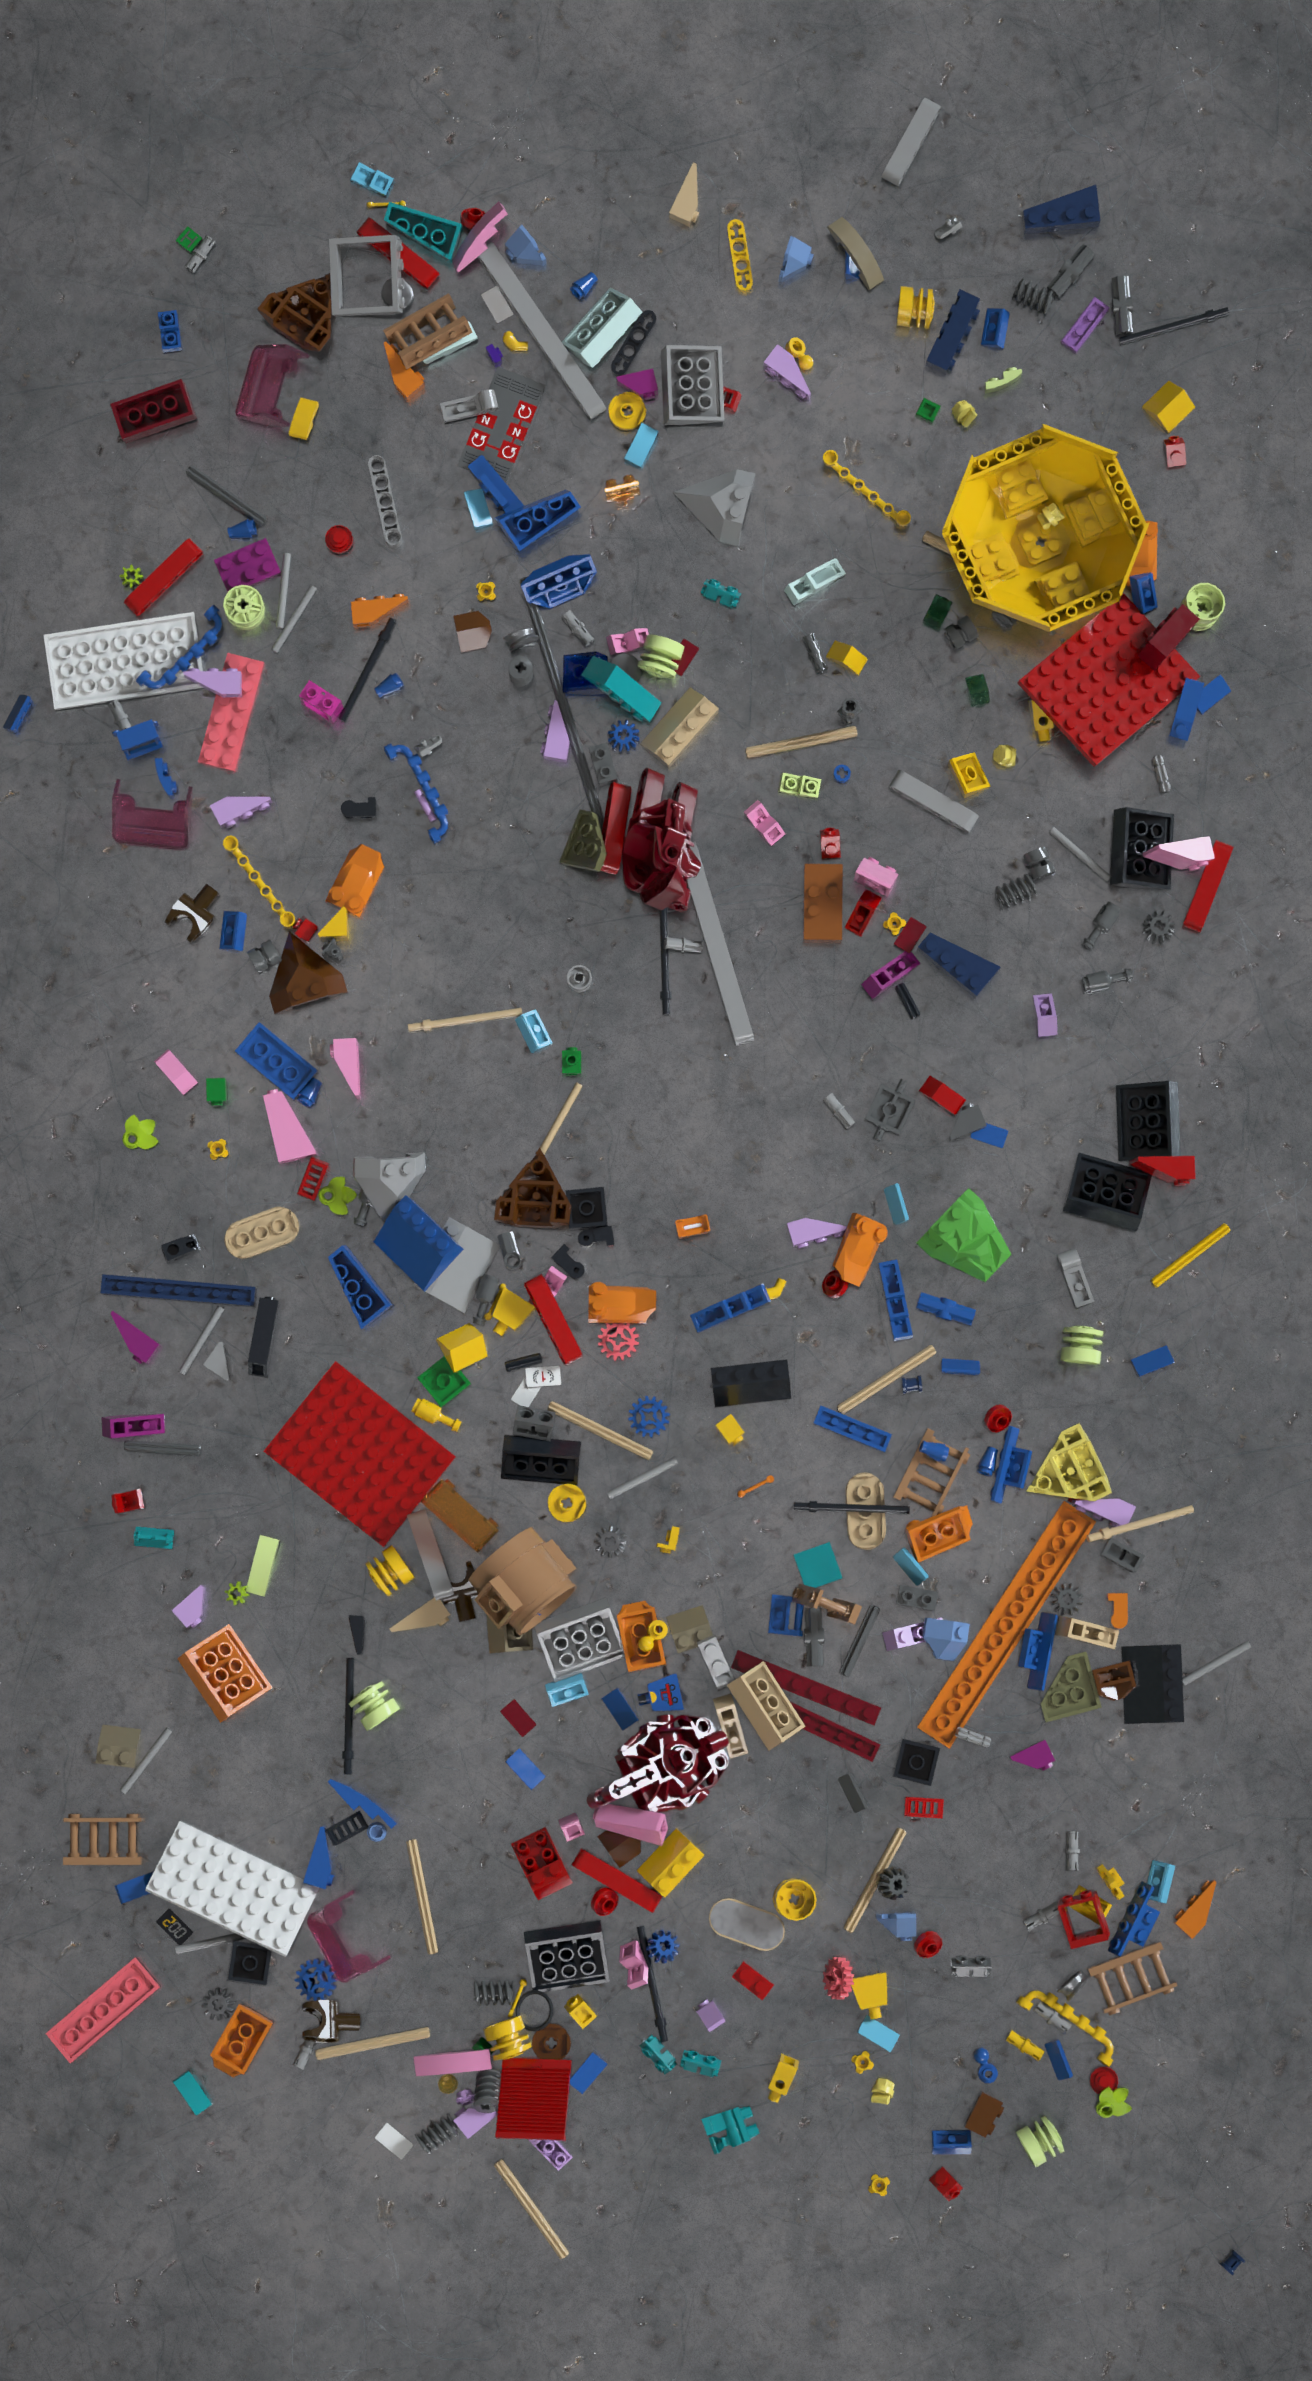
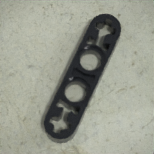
M645 310L640 314L612 361L611 371L615 376H622L628 372L656 324V315L653 311ZM650 315L652 322H648L646 324V329H648V331H646L643 327H641L645 323V319L643 317H648ZM642 331L644 334L643 339H634V332ZM626 347L634 349L632 356L624 354L623 351ZM622 358L629 361V363L624 361V370L616 371L615 365H620Z

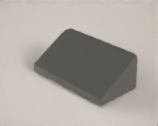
M850 1772L838 1778L853 1811L857 1813L868 1808V1804L853 1774Z

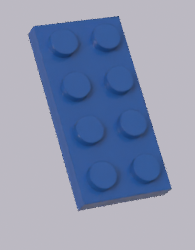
M260 1022L235 1050L240 1057L292 1100H295L318 1072L316 1068Z

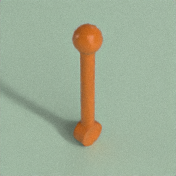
M769 1475L765 1480L744 1491H738V1497L743 1498L746 1493L766 1483H772L774 1477Z

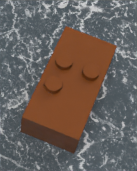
M804 864L803 943L842 942L843 864Z

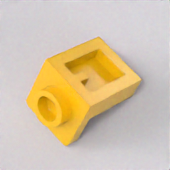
M672 1526L671 1530H667L665 1541H668L669 1544L657 1543L656 1547L660 1548L659 1552L671 1554V1550L676 1551L679 1527Z
M579 1994L571 1997L564 2006L566 2011L582 2029L597 2017Z

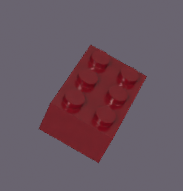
M1184 604L1179 609L1175 607L1140 646L1142 651L1138 657L1155 671L1186 637L1200 618Z

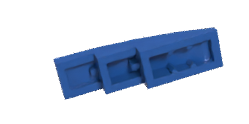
M896 1259L878 1263L894 1341L913 1338L898 1261Z
M760 1284L690 1316L697 1333L771 1302L764 1284Z
M333 1779L328 1781L353 1811L360 1806L372 1820L379 1815L391 1829L398 1824L384 1809L367 1796Z

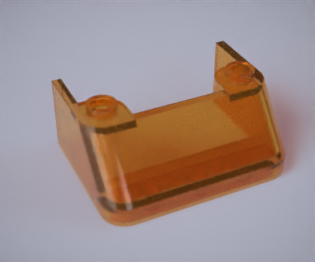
M441 1479L420 1502L480 1554L500 1532L497 1529L499 1525L492 1518L487 1520L454 1490L456 1486L448 1479L445 1481Z

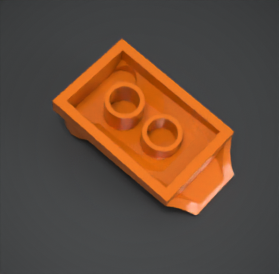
M1146 521V523H1150L1129 577L1151 572L1153 573V580H1156L1157 522ZM1129 578L1126 583L1127 586H1131Z
M363 844L350 850L332 888L329 890L325 902L339 909L344 906L348 913L360 918L384 869L381 853Z
M852 1213L832 1265L839 1271L842 1280L860 1287L867 1275L880 1242H883L887 1237L888 1232L885 1225L863 1215Z
M595 1282L589 1286L588 1323H646L648 1317L656 1310V1290L647 1287L606 1286L602 1282Z
M958 1506L923 1521L913 1520L907 1524L905 1531L910 1548L919 1563L970 1541L969 1533L973 1523L968 1507Z
M646 1601L622 1605L621 1611L617 1615L628 1673L666 1665L661 1640H654V1646L648 1652L642 1651L638 1646L639 1640L644 1636H648V1625L657 1620L655 1608L647 1604ZM656 1626V1628H655L656 1632H657V1633H660V1632H659V1627Z
M239 2004L210 2054L214 2067L233 2078L238 2075H244L273 2022L249 2007Z

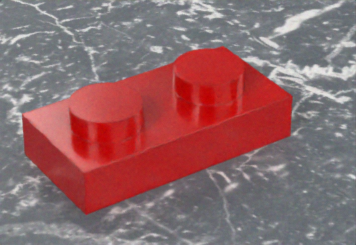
M744 1961L732 1975V1978L762 2001L774 1986L773 1983Z

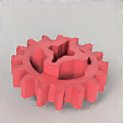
M606 1323L607 1329L601 1328L600 1330L603 1335H598V1338L602 1339L598 1346L604 1347L601 1353L607 1352L606 1358L612 1355L614 1361L617 1360V1357L624 1361L625 1355L630 1358V1351L636 1352L634 1345H639V1342L635 1341L639 1334H633L636 1328L630 1329V1323L626 1325L623 1323H613V1325ZM617 1328L616 1332L612 1335L607 1334L611 1329ZM624 1329L629 1332L631 1339L626 1338L623 1333ZM617 1335H620L621 1339L627 1342H620L619 1345H616V1341H613V1338H617ZM606 1342L612 1344L613 1352L607 1347ZM625 1345L630 1346L626 1351L620 1353L622 1347Z
M832 1957V1960H828L829 1965H825L826 1972H823V1982L826 1983L824 1990H828L827 1995L831 1996V1999L844 2000L845 1997L849 1996L848 1992H852L850 1986L854 1985V1974H851L853 1967H849L850 1961H846L844 1957Z

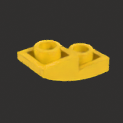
M300 397L289 429V436L307 440L313 427L314 416L319 407L317 401Z

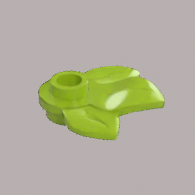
M135 1115L130 1116L125 1122L126 1132L122 1137L123 1144L130 1149L140 1147L146 1150L154 1147L158 1143V1140L152 1136L155 1129V1121L146 1119L139 1122ZM135 1136V1142L130 1143L129 1137Z
M345 1177L331 1179L328 1186L321 1188L318 1194L320 1202L328 1205L330 1210L338 1215L347 1214L346 1204L353 1201L357 1196L353 1189L345 1187ZM325 1193H331L332 1197L330 1199H326L324 1197Z
M1109 2087L1103 2089L1099 2094V2102L1096 2104L1097 2114L1103 2118H1109L1112 2115L1122 2116L1130 2112L1132 2107L1124 2102L1129 2093L1128 2089L1117 2088L1114 2091Z

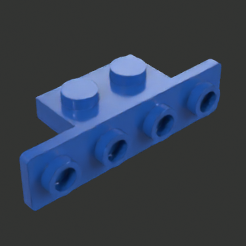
M483 455L468 465L470 471L479 480L480 483L478 485L484 493L489 492L492 496L491 501L497 508L500 506L507 513L524 506Z
M1009 1426L1005 1432V1444L1000 1452L1001 1460L999 1467L995 1472L996 1481L991 1489V1501L1002 1503L1006 1485L1024 1489L1032 1451L1016 1447L1019 1429L1013 1426Z
M1042 1612L1038 1631L1025 1628L1018 1666L1031 1669L1027 1686L1029 1689L1040 1691L1045 1689L1058 1619L1056 1614Z
M1143 1881L1140 1883L1110 1943L1109 1952L1121 1957L1129 1940L1142 1947L1144 1946L1160 1914L1156 1909L1146 1905L1154 1890L1153 1886Z

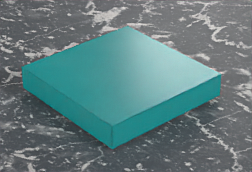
M830 1542L793 1555L803 1584L806 1586L817 1588L842 1579Z

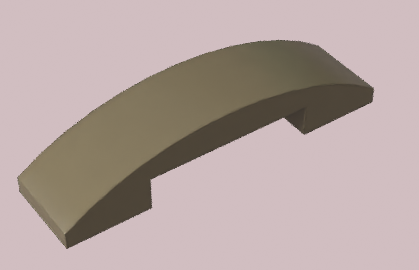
M841 217L827 227L837 243L841 242L860 271L859 277L868 290L884 281L882 272L872 252L847 220Z

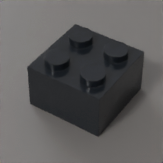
M604 1187L565 1190L566 1197L571 1204L570 1231L608 1226Z
M901 1739L893 1777L931 1786L940 1748Z
M233 1941L227 1981L265 1987L267 1985L271 1950L259 1944Z

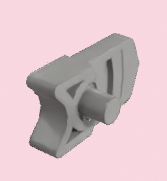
M955 216L951 219H946L945 224L935 230L936 238L943 239L950 233L955 234L958 229L962 228V224L960 221H957Z
M434 735L426 741L422 739L421 743L414 748L421 757L426 754L430 755L432 753L431 750L442 743V738L439 735Z

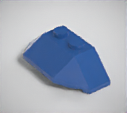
M590 554L569 555L534 570L520 586L528 603L552 608L584 594L596 575L597 570Z

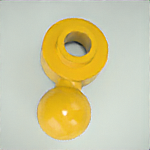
M796 337L790 339L786 343V351L793 355L794 358L799 359L798 364L801 369L809 370L813 366V359L811 356L804 354L806 349L804 342Z
M661 1620L651 1622L647 1628L648 1636L642 1637L638 1642L639 1648L644 1652L650 1651L654 1646V1640H661L667 1635V1625ZM656 1626H659L661 1628L660 1633L656 1632Z

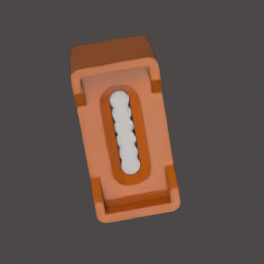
M706 1214L675 1221L679 1239L710 1232L708 1216Z

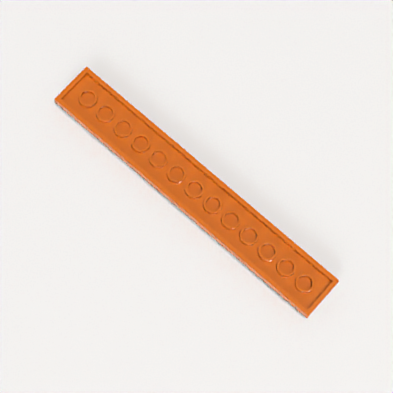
M1066 1501L1062 1502L917 1726L918 1729L950 1749L957 1738L955 1736L956 1729L958 1727L963 1728L1024 1635L1025 1628L1029 1627L1086 1539V1535L1090 1533L1096 1523L1095 1520L1076 1510L1075 1507Z

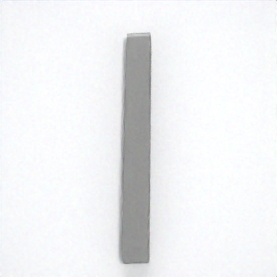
M492 242L487 244L488 249L478 256L479 260L590 420L606 410L604 403Z
M694 841V847L690 848L701 862L698 848ZM701 862V868L697 876L686 881L691 891V898L731 1032L737 1045L754 1040V1036Z

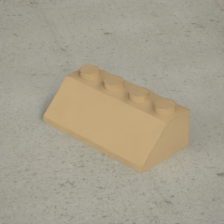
M689 688L640 745L669 769L718 714L719 708L705 696Z
M764 1661L727 1684L768 1751L806 1727Z

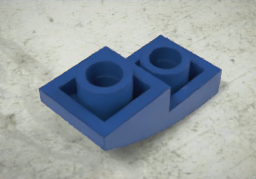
M177 310L158 312L163 353L182 351Z
M155 758V766L161 785L169 798H174V793H177L176 781H173L171 776L165 777L168 774V765L164 763L163 758Z

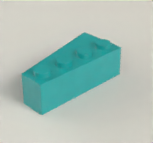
M389 202L384 217L386 224L452 263L463 228L461 223Z
M595 656L592 657L581 675L609 695L612 700L620 703L624 710L632 712V716L639 721L644 719L650 722L662 703L617 665Z

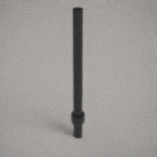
M1228 307L1215 311L1211 309L1201 315L1119 337V343L1122 345L1200 322H1211L1216 320L1215 318L1229 315Z
M389 617L384 629L380 631L379 639L338 718L339 720L346 721L385 642H388L391 637L390 632L396 623L395 619Z
M666 907L663 910H659L662 979L660 1000H662L663 1015H670L672 995L671 991H669L668 949H664V940L668 937Z
M809 1501V1503L794 1502V1510H809V1512L817 1513V1511L910 1514V1506L817 1503V1501Z
M346 1658L344 1751H342L344 1775H351L352 1759H354V1751H352L353 1707L351 1708L349 1705L353 1700L354 1658Z
M640 1926L637 1927L641 1950L648 1966V1984L656 2018L654 2020L655 2027H658L660 2042L668 2041L665 2027L667 2025L666 2018H663L652 1961L649 1957L650 1951L646 1950L648 1942L645 1928Z

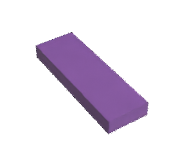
M1094 297L1061 340V343L1076 354L1110 307Z

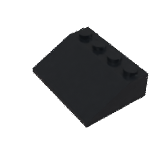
M1130 807L1114 809L1110 885L1128 888L1171 890L1172 866L1145 858L1143 853L1159 844L1173 842L1174 814Z
M1158 1081L1116 1085L1119 1161H1130L1136 1157L1181 1156L1178 1082Z
M1078 1153L1063 1211L1137 1231L1142 1219L1152 1175L1136 1168Z
M1181 1644L1121 1646L1122 1662L1130 1660L1136 1687L1123 1698L1124 1724L1184 1722Z
M601 1920L524 1932L532 1990L549 1992L610 1982Z

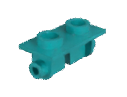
M706 579L704 585L707 587L703 586L701 590L704 597L716 601L718 595H720L719 603L731 608L732 606H737L738 600L735 598L739 599L742 594L738 592L737 588L720 585L721 582L715 579Z
M136 1526L134 1546L172 1549L174 1530Z
M650 2035L646 2041L639 2045L642 2048V2053L655 2063L656 2069L661 2073L663 2072L664 2075L677 2065L676 2059L668 2050L663 2054L660 2053L664 2046L656 2036Z
M684 2050L680 2067H683V2070L695 2073L697 2067H701L700 2074L713 2078V2076H718L721 2060L714 2056L701 2055L696 2051Z

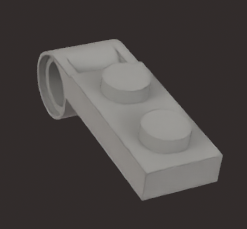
M493 389L481 391L478 395L440 403L444 423L499 409Z
M1076 1248L1057 1254L1075 1308L1095 1302Z
M712 1635L697 1642L713 1681L718 1691L727 1688V1684L732 1682L734 1677L715 1635Z

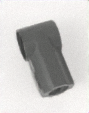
M513 1231L502 1233L497 1238L505 1267L509 1271H516L521 1267L522 1263ZM516 1257L518 1263L515 1266H510L507 1263L509 1258Z

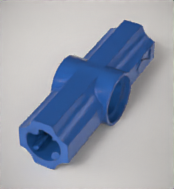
M923 1292L920 1293L916 1306L917 1309L933 1313L939 1318L949 1321L954 1320L971 1326L976 1312L975 1309L959 1305L953 1300L943 1297L938 1298Z

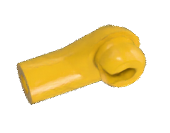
M511 331L504 333L503 342L511 351H528V341H517Z
M778 1278L774 1287L766 1289L770 1300L781 1295L787 1281Z

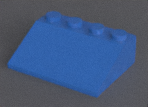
M407 1195L392 1209L374 1240V1243L424 1292L464 1250Z

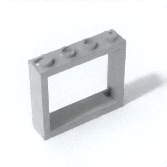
M385 235L329 239L333 316L402 313L405 299L402 297L404 279L401 278V270L404 268L403 259H400V251L403 250V246L399 236ZM390 242L393 306L343 309L341 245Z

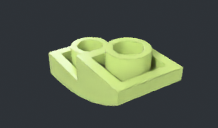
M1016 367L1008 368L1002 373L1001 380L997 377L988 379V382H985L984 385L985 394L1001 390L1016 382L1022 375V369L1017 370Z
M781 773L778 792L818 798L821 779Z

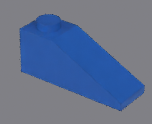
M1186 677L1169 736L1188 741L1204 682Z
M320 1826L303 1883L326 1889L327 1886L332 1885L334 1875L331 1874L332 1866L325 1827Z

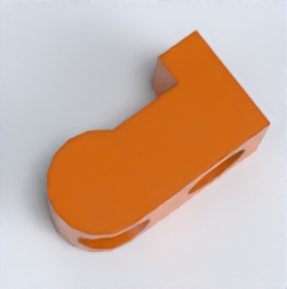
M1107 1593V1601H1112L1110 1624L1115 1629L1124 1628L1128 1622V1593Z

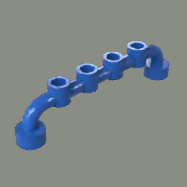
M213 605L205 612L204 616L209 621L214 620V627L206 632L202 639L194 644L158 681H151L152 676L147 671H144L136 679V682L141 687L145 685L151 689L161 688L166 683L169 686L177 680L175 674L178 671H186L191 666L189 661L193 657L198 659L204 654L205 651L202 648L207 643L212 646L218 640L216 635L222 628V619L218 614L220 610Z
M390 743L384 746L389 760L396 758V753L402 752L406 756L409 766L413 770L418 783L421 785L427 800L430 802L441 824L439 829L433 827L427 830L429 837L434 844L441 841L440 836L445 834L448 829V821L445 816L448 814V810L444 804L439 805L437 798L440 796L435 787L430 788L428 781L431 779L426 770L422 772L419 765L422 764L419 755H413L411 750L404 745L392 746Z

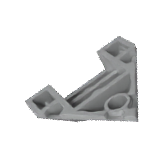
M736 469L673 492V494L686 505L688 510L720 543L738 547L755 473Z
M424 1152L406 1153V1157L376 1159L372 1156L353 1157V1177L359 1183L365 1196L384 1223L399 1201L405 1195L410 1197L425 1172Z

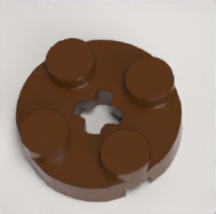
M549 2023L544 2029L536 2031L532 2038V2049L540 2059L562 2060L568 2054L571 2047V2039L566 2029L554 2023ZM551 2037L554 2041H557V2045H554L553 2049L546 2045V2041H549Z

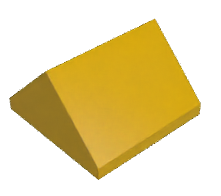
M1168 381L1142 408L1169 434L1195 408V405L1183 388Z
M975 752L949 760L948 767L963 799L990 787Z
M344 906L317 934L319 940L327 942L328 940L332 941L334 938L336 941H349L348 912Z
M470 1323L436 1339L453 1373L487 1357L483 1334Z

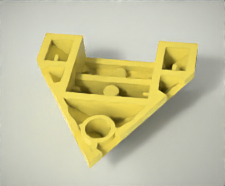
M1080 1423L1061 1432L1057 1442L1037 1472L1035 1479L1028 1487L1027 1492L1088 1501H1097L1112 1493L1102 1464Z

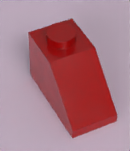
M865 889L844 928L862 936L882 897Z

